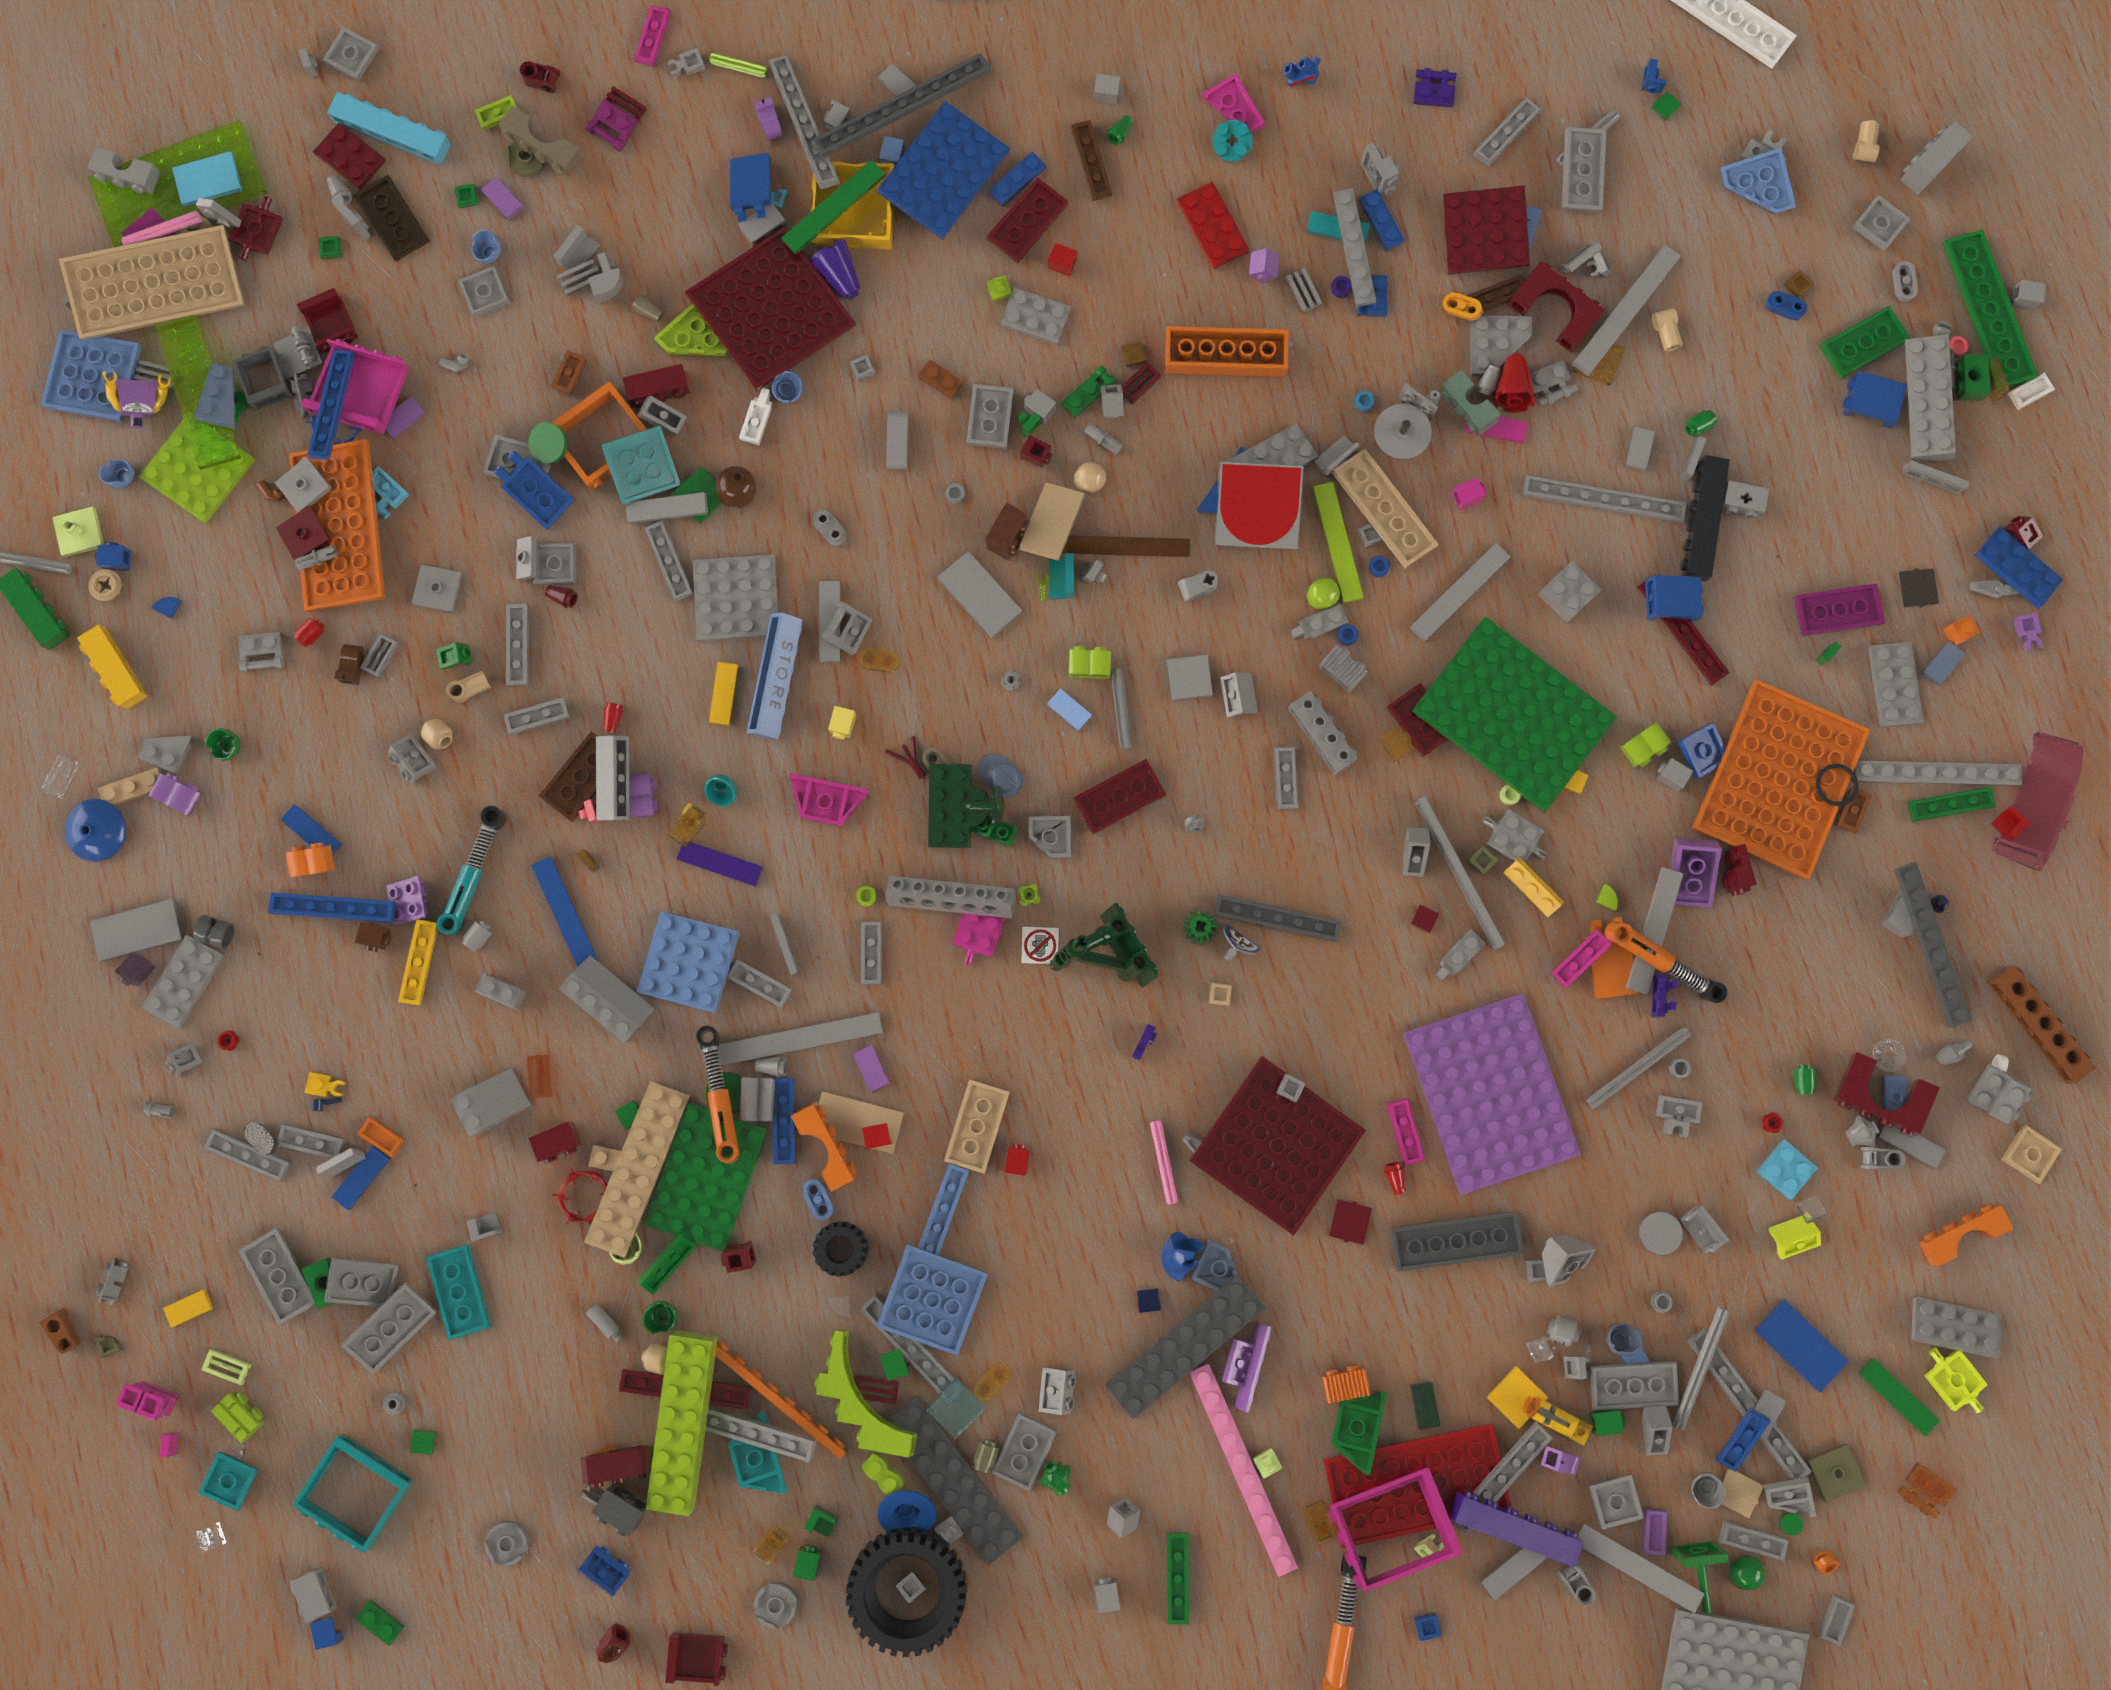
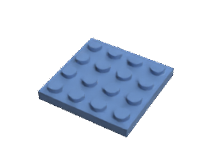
M60 329L40 406L44 409L123 422L124 416H121L120 411L115 410L107 399L106 381L102 372L105 370L106 377L111 378L113 376L112 370H114L117 379L134 380L133 376L136 372L142 346L135 342L101 336L81 340L79 339L78 332Z
M660 911L637 993L717 1013L740 932Z
M907 1244L876 1326L958 1356L988 1273Z

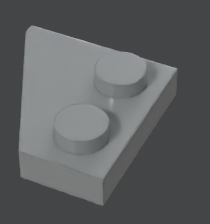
M191 736L147 738L137 758L178 774L194 738Z
M1808 1477L1764 1484L1769 1508L1783 1509L1795 1514L1797 1511L1808 1513L1809 1517H1816Z

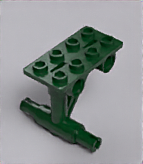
M1118 903L1113 904L1100 915L1104 925L1096 928L1095 932L1087 936L1080 935L1077 939H1071L1055 953L1054 958L1050 961V967L1054 965L1051 968L1054 971L1067 968L1074 961L1117 970L1118 977L1122 981L1129 982L1137 979L1141 988L1159 977L1157 966L1154 962H1151L1147 955L1146 947L1140 943L1136 936L1135 928L1129 924L1124 909ZM1100 945H1110L1116 957L1091 952V950Z

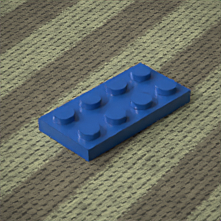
M2001 526L1993 531L1974 555L2037 609L2044 605L2063 581V578Z

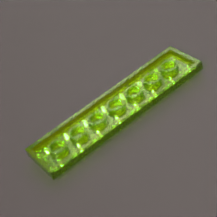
M193 315L155 325L199 469L203 470L241 459L232 428L196 421L194 418L212 364L198 317Z

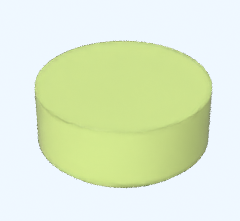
M1505 785L1500 790L1499 797L1505 805H1514L1521 799V795L1508 785Z

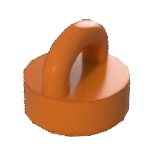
M1829 1550L1820 1551L1814 1556L1813 1562L1821 1574H1830L1839 1566L1838 1559Z

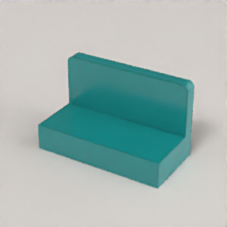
M1065 553V558H1060L1059 561L1049 559L1050 599H1074L1073 553Z

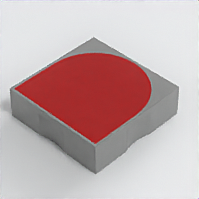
M1219 461L1218 510L1216 513L1214 544L1221 546L1298 549L1304 466Z

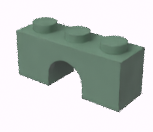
M1460 370L1442 384L1441 396L1447 403L1450 402L1454 406V411L1460 418L1463 417L1468 421V428L1472 432L1476 431L1481 436L1499 422L1500 413L1488 399L1479 405H1473L1467 401L1466 398L1473 393L1474 383Z

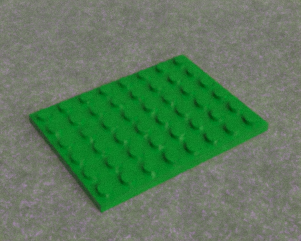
M1486 616L1477 625L1412 710L1414 714L1544 813L1617 718L1615 714Z

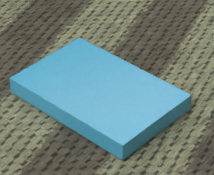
M231 151L172 167L180 201L184 207L196 204L198 198L211 200L243 191Z

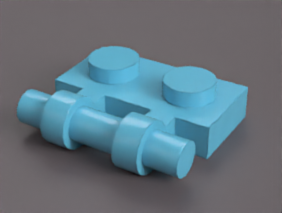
M378 466L373 471L374 491L382 499L379 502L375 499L377 515L387 519L390 516V512L386 510V507L390 504L396 509L409 494Z

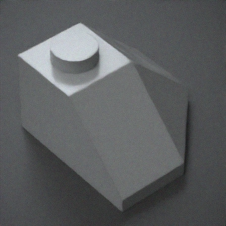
M1566 1234L1550 1237L1546 1241V1246L1542 1252L1547 1284L1551 1287L1567 1282L1571 1278L1569 1274L1573 1273L1578 1267L1581 1270L1588 1264L1596 1250L1595 1246Z

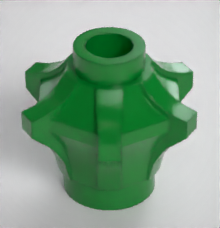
M1055 1461L1046 1464L1043 1471L1044 1475L1039 1480L1040 1485L1050 1488L1057 1496L1066 1494L1071 1488L1069 1484L1070 1465L1063 1466L1061 1462L1056 1464Z

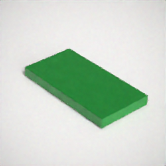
M1888 306L1821 343L1819 347L1841 380L1905 344V339L1911 338L1891 307Z

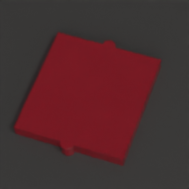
M1337 1199L1329 1236L1343 1239L1346 1243L1351 1241L1364 1245L1372 1208L1358 1205L1357 1202L1350 1203Z

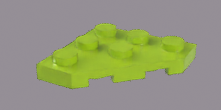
M692 304L654 337V340L668 355H728V352Z

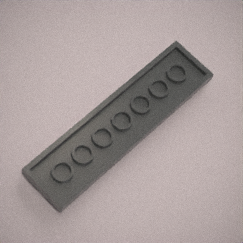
M1237 1274L1106 1383L1105 1386L1130 1417L1134 1419L1264 1311L1266 1307Z
M918 1396L886 1420L901 1429L917 1433L914 1455L908 1459L988 1565L1023 1538L1022 1533Z

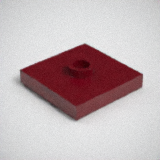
M308 506L276 527L294 561L299 557L312 553V550L317 551L332 541L312 506Z

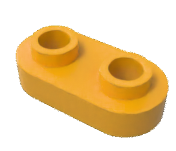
M1450 293L1443 300V307L1450 315L1469 321L1477 320L1482 315L1483 308L1477 299L1459 293ZM1457 303L1456 307H1451L1452 304ZM1472 309H1476L1474 313H1469Z

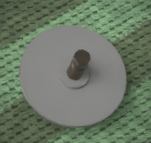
M1396 404L1386 408L1377 418L1374 427V436L1379 448L1388 456L1403 460L1420 455L1427 448L1432 434L1431 424L1427 416L1420 409L1409 404Z

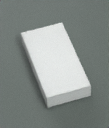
M2044 372L2038 378L2020 385L2007 394L2017 410H2020L2053 392L2055 388Z

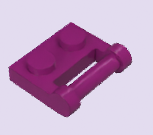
M603 99L592 120L588 122L586 131L598 135L620 152L625 147L639 121ZM602 121L621 134L620 137L617 139L598 127L600 122Z

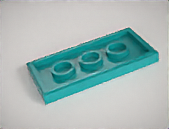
M469 1244L426 1257L448 1341L492 1327Z

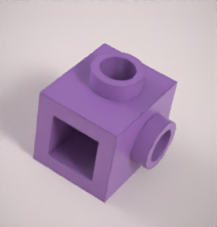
M1268 248L1251 252L1249 275L1260 283H1267L1269 280L1276 279L1279 255Z

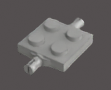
M1508 809L1498 822L1488 816L1484 818L1482 823L1492 828L1491 837L1486 845L1509 860L1515 862L1520 857L1526 862L1532 854L1542 860L1547 856V852L1537 847L1544 830Z

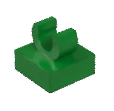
M1022 412L1018 417V423L1023 426L1022 434L1027 438L1041 424V416L1036 412L1031 417Z

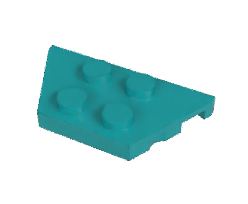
M761 1411L754 1419L769 1424L765 1411ZM734 1439L728 1443L739 1487L781 1494L788 1493L777 1452Z

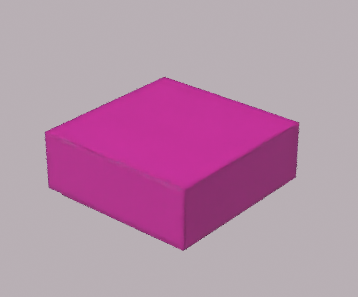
M169 1432L161 1436L160 1457L176 1455L178 1432Z

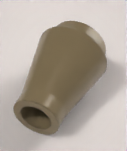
M638 295L632 305L635 313L653 319L656 322L661 319L664 313L646 295Z

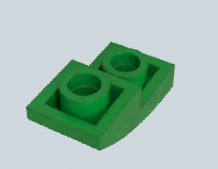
M991 816L979 826L971 827L972 833L1010 848L1019 830L1018 827L1002 821L1000 828H994Z

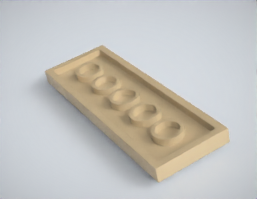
M1363 449L1333 469L1332 474L1405 569L1439 545L1366 449Z

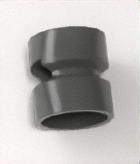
M202 915L194 927L193 938L195 941L205 944L210 942L211 946L226 949L234 935V924L222 920L217 921L216 918Z

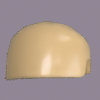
M1095 462L1083 463L1074 474V484L1080 491L1094 493L1102 489L1106 483L1105 469Z

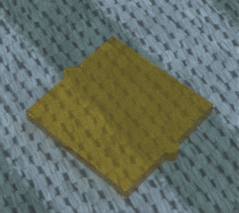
M1995 357L1989 361L1990 389L1994 401H1998L2005 397L2009 388L1999 359Z

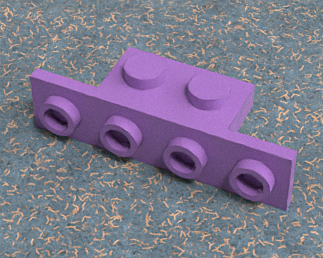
M1258 1322L1256 1323L1251 1343L1233 1339L1222 1379L1225 1383L1239 1386L1234 1407L1248 1413L1253 1403V1394L1259 1380V1372L1265 1358L1264 1353L1271 1327Z

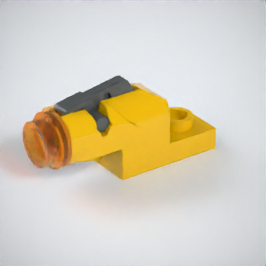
M1529 1396L1523 1406V1412L1527 1413L1528 1417L1583 1446L1593 1428L1592 1425L1537 1396Z

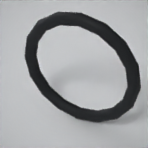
M1831 764L1820 770L1816 777L1815 786L1818 795L1824 802L1834 806H1842L1854 800L1858 793L1859 783L1857 776L1850 768L1842 764ZM1829 769H1843L1852 777L1854 791L1845 801H1831L1822 793L1820 780Z

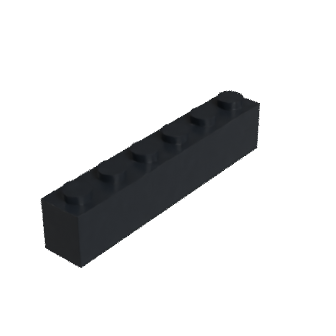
M1705 455L1697 463L1695 473H1698V476L1692 488V492L1695 495L1689 507V512H1692L1686 526V531L1689 534L1688 539H1685L1683 551H1686L1680 565V570L1683 571L1682 576L1700 577L1701 581L1704 582L1712 577L1730 459Z

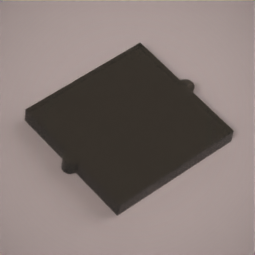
M1916 568L1913 571L1899 572L1904 607L1919 606L1922 608L1924 605L1939 604L1934 569L1919 570Z

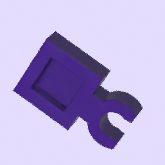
M1150 1024L1146 1026L1132 1055L1133 1058L1140 1060L1147 1044H1153L1157 1035L1154 1032L1156 1027Z

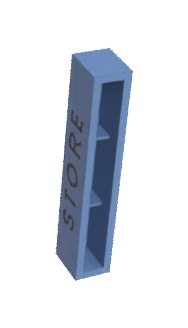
M783 612L773 613L770 616L746 734L766 740L779 738L782 730V718L786 710V698L790 691V679L794 671V659L798 651L797 644L802 632V619Z

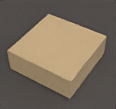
M1211 983L1209 1004L1230 1006L1232 985Z

